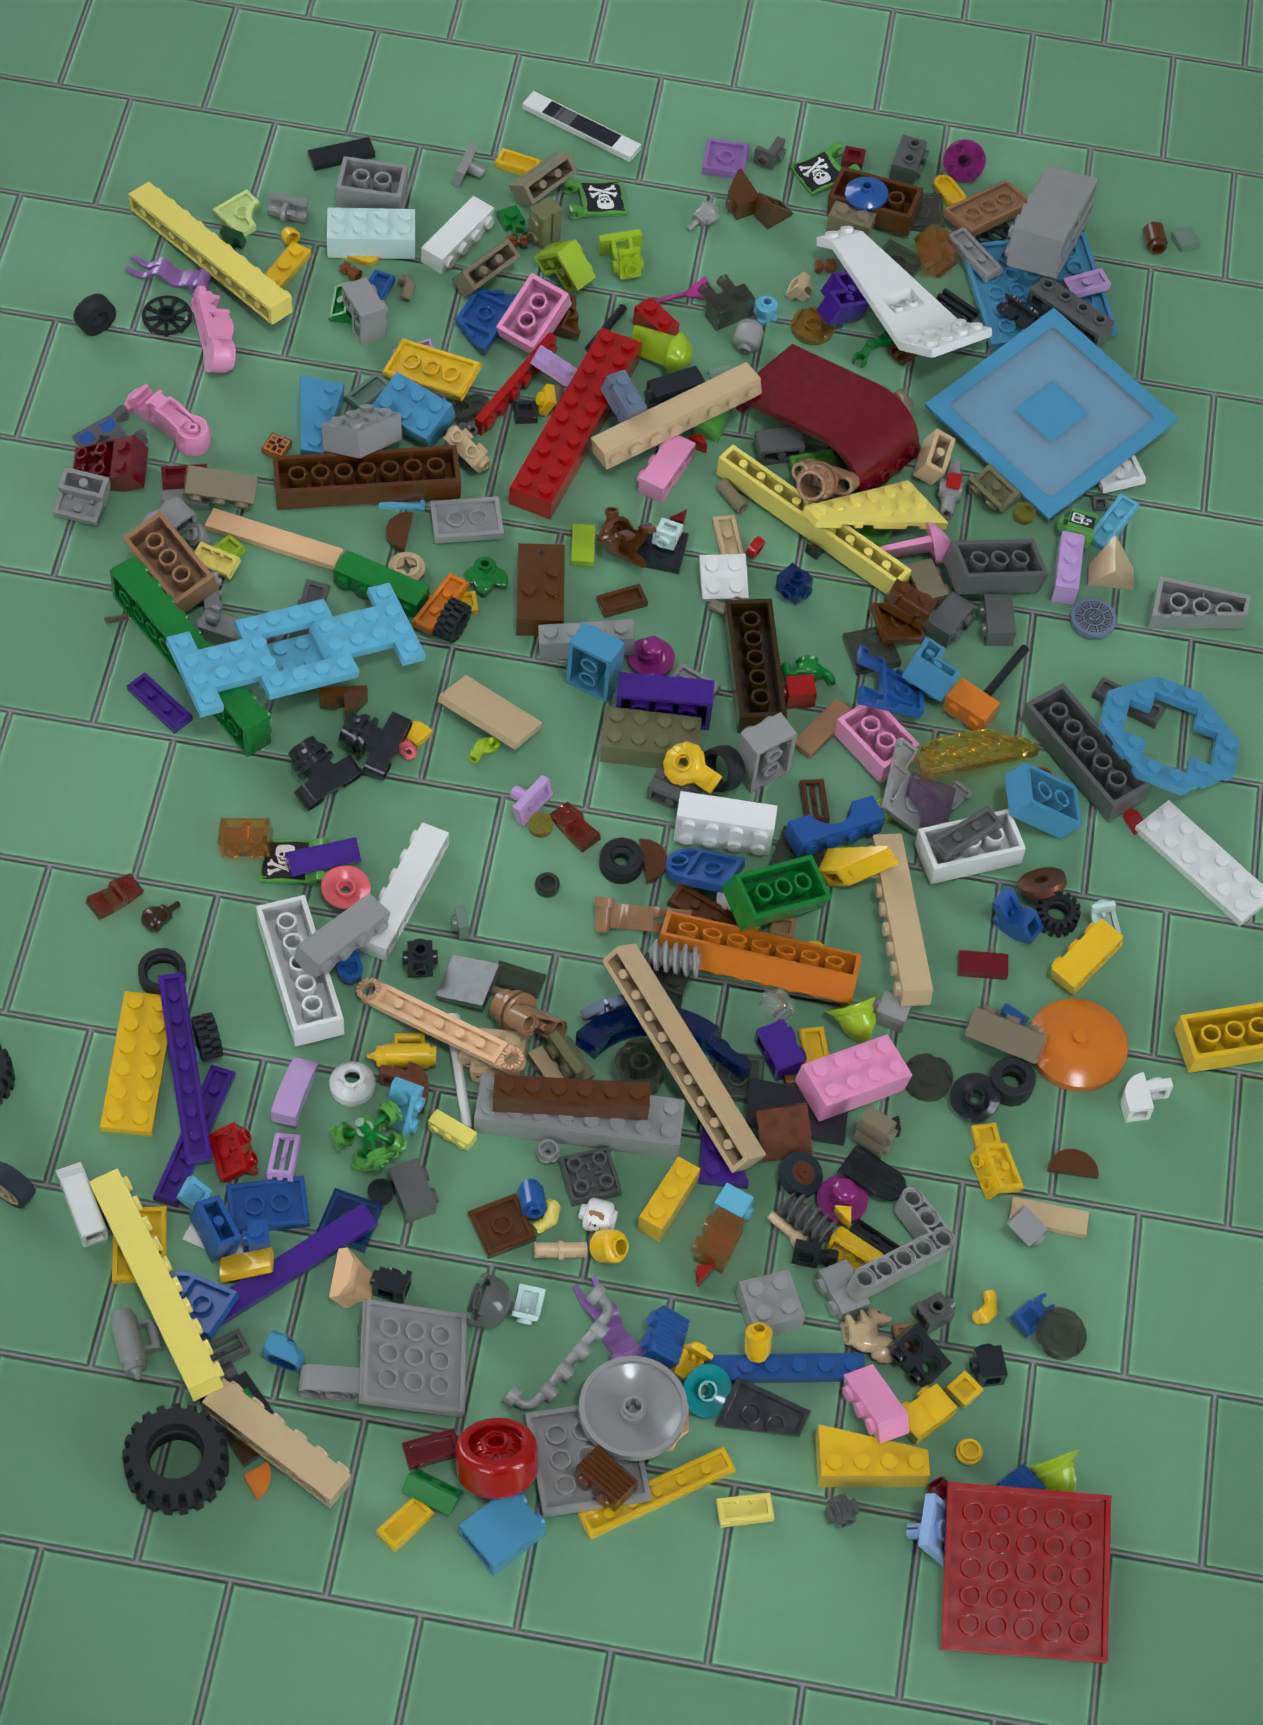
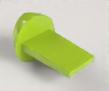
M634 325L631 339L642 342L641 357L665 366L666 372L669 374L686 369L693 359V349L690 340L683 332L674 336Z

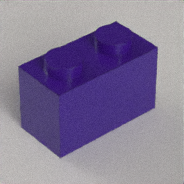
M784 1019L757 1028L754 1040L776 1082L783 1080L784 1075L798 1074L801 1066L807 1061L804 1049L799 1047L795 1041L796 1035L791 1026L788 1027Z

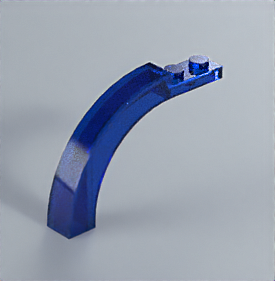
M627 1006L609 1011L585 1024L576 1032V1046L595 1060L606 1049L621 1041L648 1035L631 1007ZM675 1007L701 1050L740 1081L744 1082L750 1076L751 1063L745 1055L738 1054L733 1050L727 1041L722 1038L719 1039V1027L710 1020L691 1011Z

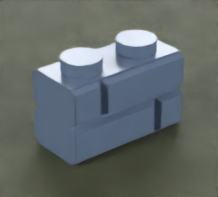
M626 370L606 376L600 390L620 423L646 410L647 405Z

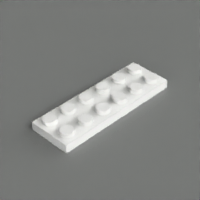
M1171 801L1165 802L1136 825L1135 830L1142 839L1239 927L1263 908V884Z

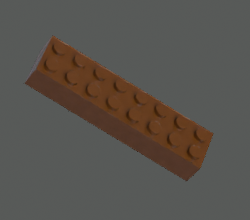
M457 445L383 449L361 458L337 453L273 456L277 510L461 498V477Z

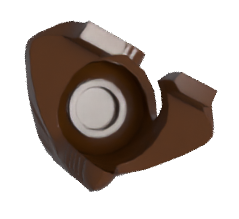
M606 508V521L599 533L602 546L609 554L644 568L646 560L637 553V550L652 533L657 532V528L652 523L638 526V529H634L627 518L619 516L618 508Z

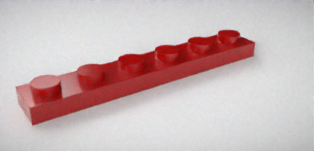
M549 332L475 417L478 435L482 436L487 430H491L496 419L500 415L505 414L508 405L512 401H516L521 390L525 386L528 387L533 376L537 372H541V370L530 364L540 345L556 354L557 336Z

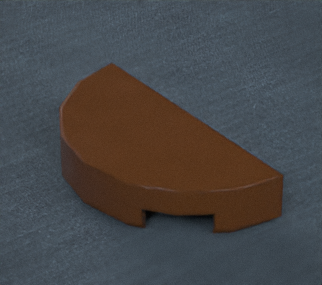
M403 512L395 515L386 526V539L396 551L405 552L413 512Z
M639 839V846L644 854L643 868L646 883H654L666 871V852L655 841Z
M1064 1149L1057 1152L1051 1158L1047 1168V1172L1093 1179H1098L1099 1176L1098 1166L1093 1158L1078 1149Z

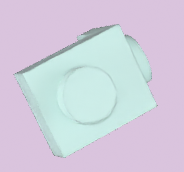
M662 518L658 527H656L657 532L653 533L652 544L674 551L684 525Z
M1099 900L1091 905L1090 917L1092 922L1096 924L1102 918L1121 934L1115 901Z
M522 1283L519 1284L514 1310L511 1315L517 1317L516 1322L532 1325L533 1321H539L546 1289Z

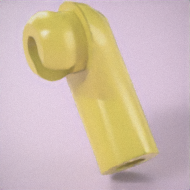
M550 1198L546 1199L547 1211L544 1213L543 1218L531 1224L536 1235L558 1223L561 1211L558 1201Z

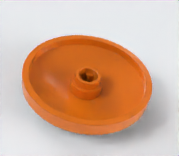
M1063 999L1044 1007L1032 1021L1033 1024L1045 1028L1043 1033L1050 1035L1039 1063L1032 1064L1039 1074L1053 1085L1076 1092L1093 1091L1111 1083L1121 1072L1128 1053L1126 1033L1118 1019L1101 1005L1084 999Z

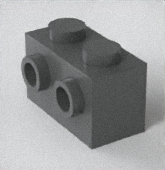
M903 135L891 165L889 179L914 185L916 177L920 178L924 166L921 164L926 163L929 151L926 150L927 141Z

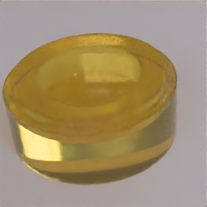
M1020 502L1014 506L1012 517L1018 524L1028 525L1034 521L1036 509L1030 503Z
M545 813L532 815L529 819V832L538 838L547 837L553 829L552 818Z

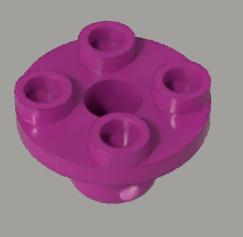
M960 139L953 142L946 149L943 156V165L946 173L959 182H972L976 180L983 172L986 164L983 148L977 142L970 139Z
M649 636L636 641L635 655H628V666L634 673L665 676L672 670L675 662V654L672 647L656 636Z
M836 1175L822 1183L817 1192L816 1204L817 1207L822 1208L820 1212L822 1216L829 1214L828 1220L830 1222L836 1220V1226H842L844 1224L833 1214L835 1205L852 1206L851 1223H854L866 1212L868 1194L867 1191L857 1186L852 1180Z

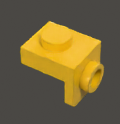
M693 1341L692 1343L684 1344L682 1354L680 1355L681 1358L679 1359L680 1362L670 1370L679 1380L684 1382L692 1369L702 1365L704 1361H712L714 1355L708 1352L707 1347L702 1343Z

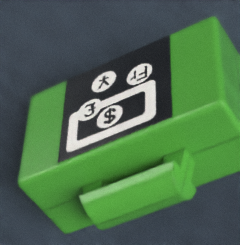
M1072 507L1069 517H1066L1065 514L1060 515L1057 529L1059 531L1062 529L1067 532L1085 535L1084 548L1088 549L1094 537L1093 533L1098 521V515Z

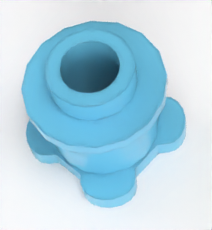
M762 296L757 299L753 314L756 315L757 322L760 325H765L767 322L774 323L778 320V315L774 313L777 310L778 303L771 296Z

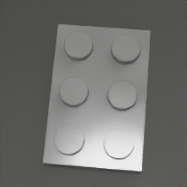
M499 496L430 501L435 544L504 539Z

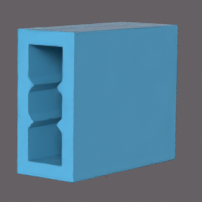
M521 1492L509 1498L491 1500L459 1525V1536L492 1576H494L545 1536L546 1522L539 1512H533L529 1508L528 1500Z

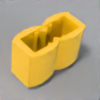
M938 1384L932 1387L926 1385L916 1394L918 1397L911 1403L908 1400L902 1403V1406L908 1413L910 1433L906 1435L914 1445L924 1440L957 1412L958 1407Z

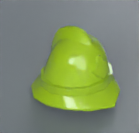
M875 996L867 1000L826 1010V1013L834 1016L850 1039L858 1042L867 1041L872 1036V1031L876 1025V1016L873 1012L875 1010L873 1006Z
M1075 1449L1056 1458L1027 1466L1046 1487L1045 1490L1074 1492L1076 1488L1074 1465L1076 1464L1075 1457L1079 1450Z

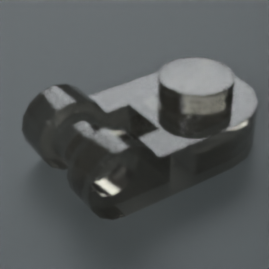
M476 393L464 397L462 402L457 400L451 402L456 415L454 418L457 424L460 422L468 423L470 420L475 419L490 401L489 398L484 394Z

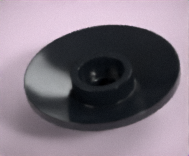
M965 1074L958 1078L951 1087V1106L960 1117L966 1120H985L991 1117L1000 1105L1001 1094L995 1091L991 1084V1078L985 1074ZM973 1097H977L980 1101L972 1103L970 1100Z

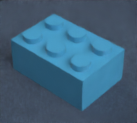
M396 372L372 404L373 408H390L393 412L401 413L402 435L422 447L434 446L456 417L453 405L399 372Z
M583 622L569 641L566 683L607 703L618 687L619 672H622L625 642L616 636H611L601 631L596 626Z
M1027 762L1005 775L1010 816L1060 839L1082 826L1077 786Z

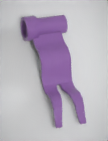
M133 254L130 259L136 261L140 266L151 270L140 272L127 266L124 269L140 279H145L151 275H159L173 287L189 286L192 295L197 286H205L208 291L212 278L204 268H201L200 271H183L176 268L165 258L146 262Z
M596 1275L591 1277L594 1288L599 1284ZM578 1284L572 1286L582 1308L590 1313L594 1321H596L602 1314V1310L586 1300L587 1298ZM611 1301L613 1314L606 1325L610 1330L602 1339L604 1345L612 1353L608 1360L623 1356H640L642 1347L637 1345L632 1336L626 1331L619 1310L615 1303Z

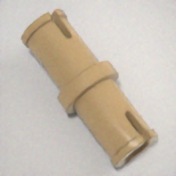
M557 1240V1242H534L533 1245L534 1259L557 1258L558 1261H561L564 1258H587L588 1253L587 1241L564 1242L563 1240Z

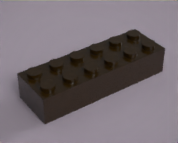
M772 598L725 600L723 621L737 733H741L745 728L755 726L766 717L775 716L780 712L787 719Z

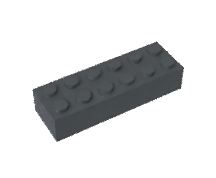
M1064 683L1025 704L1021 720L1108 822L1146 800L1151 784L1135 778L1131 772V765L1127 760H1122L1112 747L1113 742L1111 739L1100 732L1098 729L1099 724Z

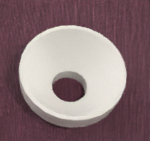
M351 1061L340 1064L330 1076V1093L342 1105L352 1107L362 1105L370 1100L375 1092L376 1082L374 1074L369 1067L362 1063ZM350 1072H355L360 1076V1079L355 1083H349L344 1077Z

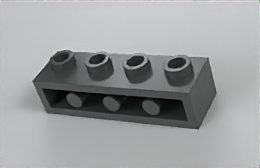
M1042 277L1029 290L1026 304L1036 309L1042 315L1055 308L1096 346L1100 347L1111 336L1115 324L1114 320L1050 277Z

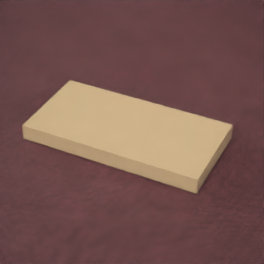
M467 675L439 695V703L514 750L537 733L543 722Z

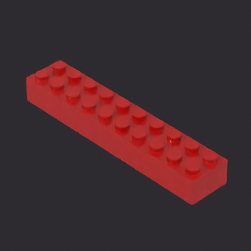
M601 327L510 485V505L551 520L592 447L591 437L600 433L612 412L610 405L600 390L606 376L626 370L631 378L641 360L642 342Z

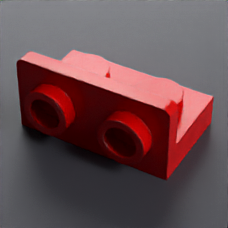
M235 1122L209 1134L210 1147L220 1180L224 1183L246 1172L252 1175L259 1173L257 1168L258 1158L250 1144L252 1141L251 1134L247 1128H243Z

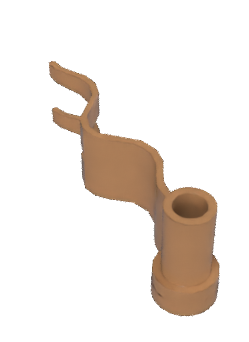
M595 896L594 906L597 907L595 931L609 933L610 928L661 932L663 923L654 921L653 918L666 917L668 910L692 915V910L615 903V898Z

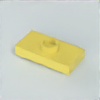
M200 542L195 550V554L210 572H218L219 576L228 580L232 578L241 563V559L238 556Z
M770 1492L716 1499L720 1528L774 1522L775 1517Z

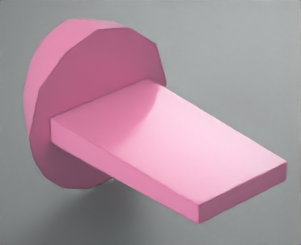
M926 522L927 536L880 546V548L894 558L930 552L934 564L938 565L944 563L942 558L951 544V540L942 529L930 522Z

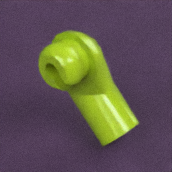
M494 736L479 739L472 748L468 760L471 763L477 764L482 755L495 752L499 748L500 740Z

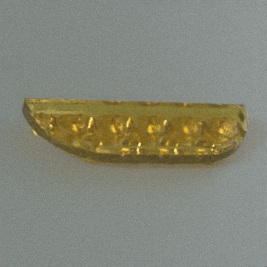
M977 729L929 740L921 747L917 766L921 776L928 780L1038 756L1040 747L1017 734L1014 737L1010 734H1001L1002 730Z

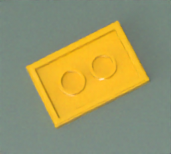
M167 1206L142 1207L143 1210L139 1211L141 1217L147 1215L153 1228L149 1233L151 1237L157 1236L163 1249L159 1251L162 1258L167 1253ZM113 1235L112 1284H136Z

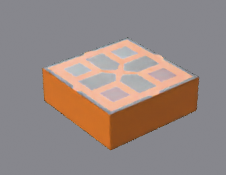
M272 432L262 446L261 452L272 458L273 456H286L293 446L292 440Z

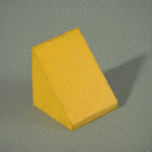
M835 1205L833 1214L850 1229L852 1206Z

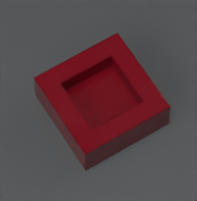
M845 145L841 167L849 168L851 165L857 164L862 171L866 149Z

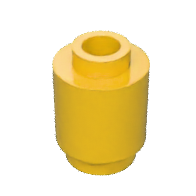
M757 1322L750 1324L746 1328L744 1352L752 1362H764L771 1353L773 1332L767 1324Z

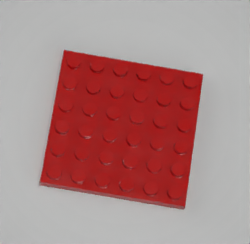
M947 1482L940 1650L1107 1664L1112 1495Z

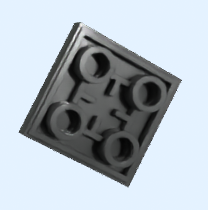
M608 1146L559 1157L558 1163L571 1207L582 1205V1203L587 1204L593 1197L605 1200L622 1196V1190Z

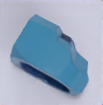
M276 1330L270 1333L263 1347V1358L283 1369L299 1372L301 1366L306 1364L304 1351L298 1348L296 1342L290 1339L287 1334Z

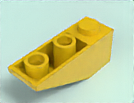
M888 846L828 848L819 870L828 886H850L898 865L899 860Z

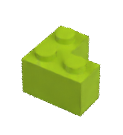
M576 239L551 243L534 256L544 275L556 274L566 292L579 291L596 278L592 265L587 261L582 252V247Z

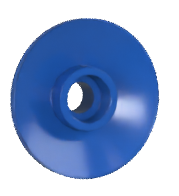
M859 177L847 185L845 197L847 202L857 209L874 210L885 204L888 199V189L879 179Z

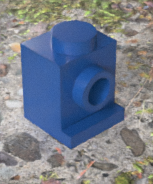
M268 1219L247 1221V1231H242L244 1253L270 1247Z

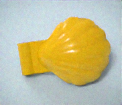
M691 742L675 744L667 751L663 761L665 776L672 784L679 786L695 783L711 794L723 777L706 766L704 751L701 750L699 745Z

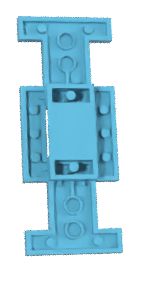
M390 583L369 587L367 595L373 607L332 616L325 600L320 599L235 620L234 627L240 640L198 650L190 631L166 638V644L200 718L223 712L224 705L218 694L220 691L257 683L258 688H263L268 699L271 700L358 678L360 671L353 659L355 657L394 648L402 666L424 661L426 654ZM310 628L309 634L267 644V638Z

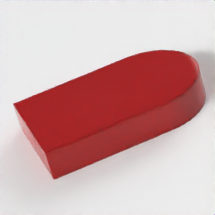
M1131 808L1124 812L1123 819L1132 833L1136 835L1138 832L1135 830V827L1143 821V818L1137 810Z

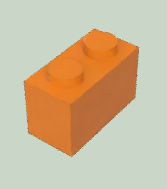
M961 678L945 696L942 709L950 716L956 717L965 723L970 729L976 730L981 734L997 716L1000 702L964 678Z

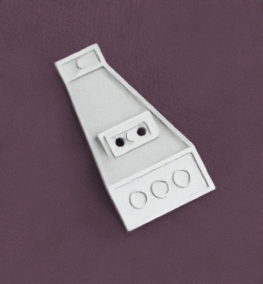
M842 226L838 231H827L825 235L816 237L817 246L834 251L899 350L934 358L992 337V328L983 326L979 322L969 323L966 322V319H957L863 231L855 230L853 226Z

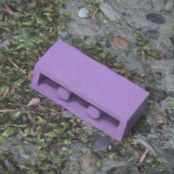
M1062 531L1057 548L1051 602L1074 605L1079 590L1085 535Z

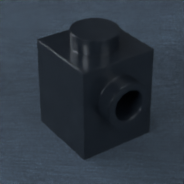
M982 1344L975 1348L972 1358H969L970 1372L975 1374L976 1382L981 1387L1004 1385L1008 1373L1001 1345Z

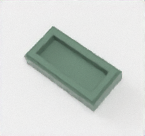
M376 372L344 396L345 402L355 410L364 404L372 405L389 381Z

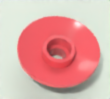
M353 866L335 867L325 874L321 882V893L325 901L332 907L340 910H347L371 891L367 875ZM348 890L350 893H342L341 891Z

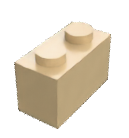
M935 429L923 440L913 476L931 486L943 477L956 439L939 429Z

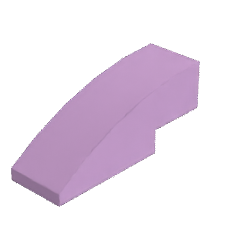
M293 1057L271 1109V1121L294 1127L297 1126L301 1111L305 1107L318 1063Z

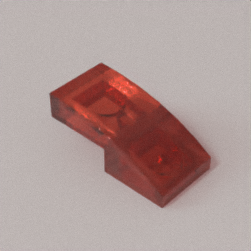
M568 801L549 814L550 819L581 852H584L601 840L600 833L584 821L583 813Z
M129 873L110 881L108 888L87 896L85 903L100 920L133 902L143 894L144 890Z

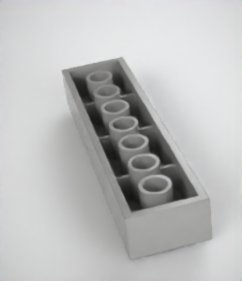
M481 1073L474 1116V1131L477 1133L536 1141L551 1139L558 1144L596 1149L608 1146L611 1151L677 1159L685 1107L684 1099L650 1095L648 1120L492 1112L495 1075Z

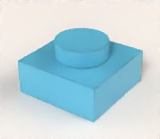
M192 1175L187 1177L176 1199L190 1210H193L195 1203L209 1198L212 1190Z

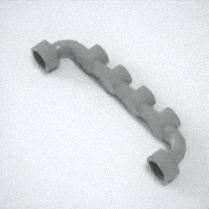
M599 1283L586 1299L593 1306L599 1303L602 1306V1314L557 1367L532 1399H524L521 1397L524 1391L515 1385L502 1402L510 1409L515 1405L523 1410H532L538 1408L545 1400L550 1403L560 1391L556 1387L563 1379L565 1382H568L576 1372L573 1365L577 1360L580 1359L584 1362L593 1351L590 1345L595 1338L601 1341L610 1330L606 1325L612 1317L613 1307L611 1301L605 1295L607 1291L605 1287Z

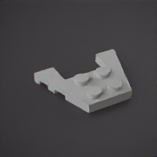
M901 737L895 743L881 810L917 836L918 829L934 826L939 823L948 813L956 809L965 799H968L973 792L958 780H955L951 783L943 798L907 770L918 749Z

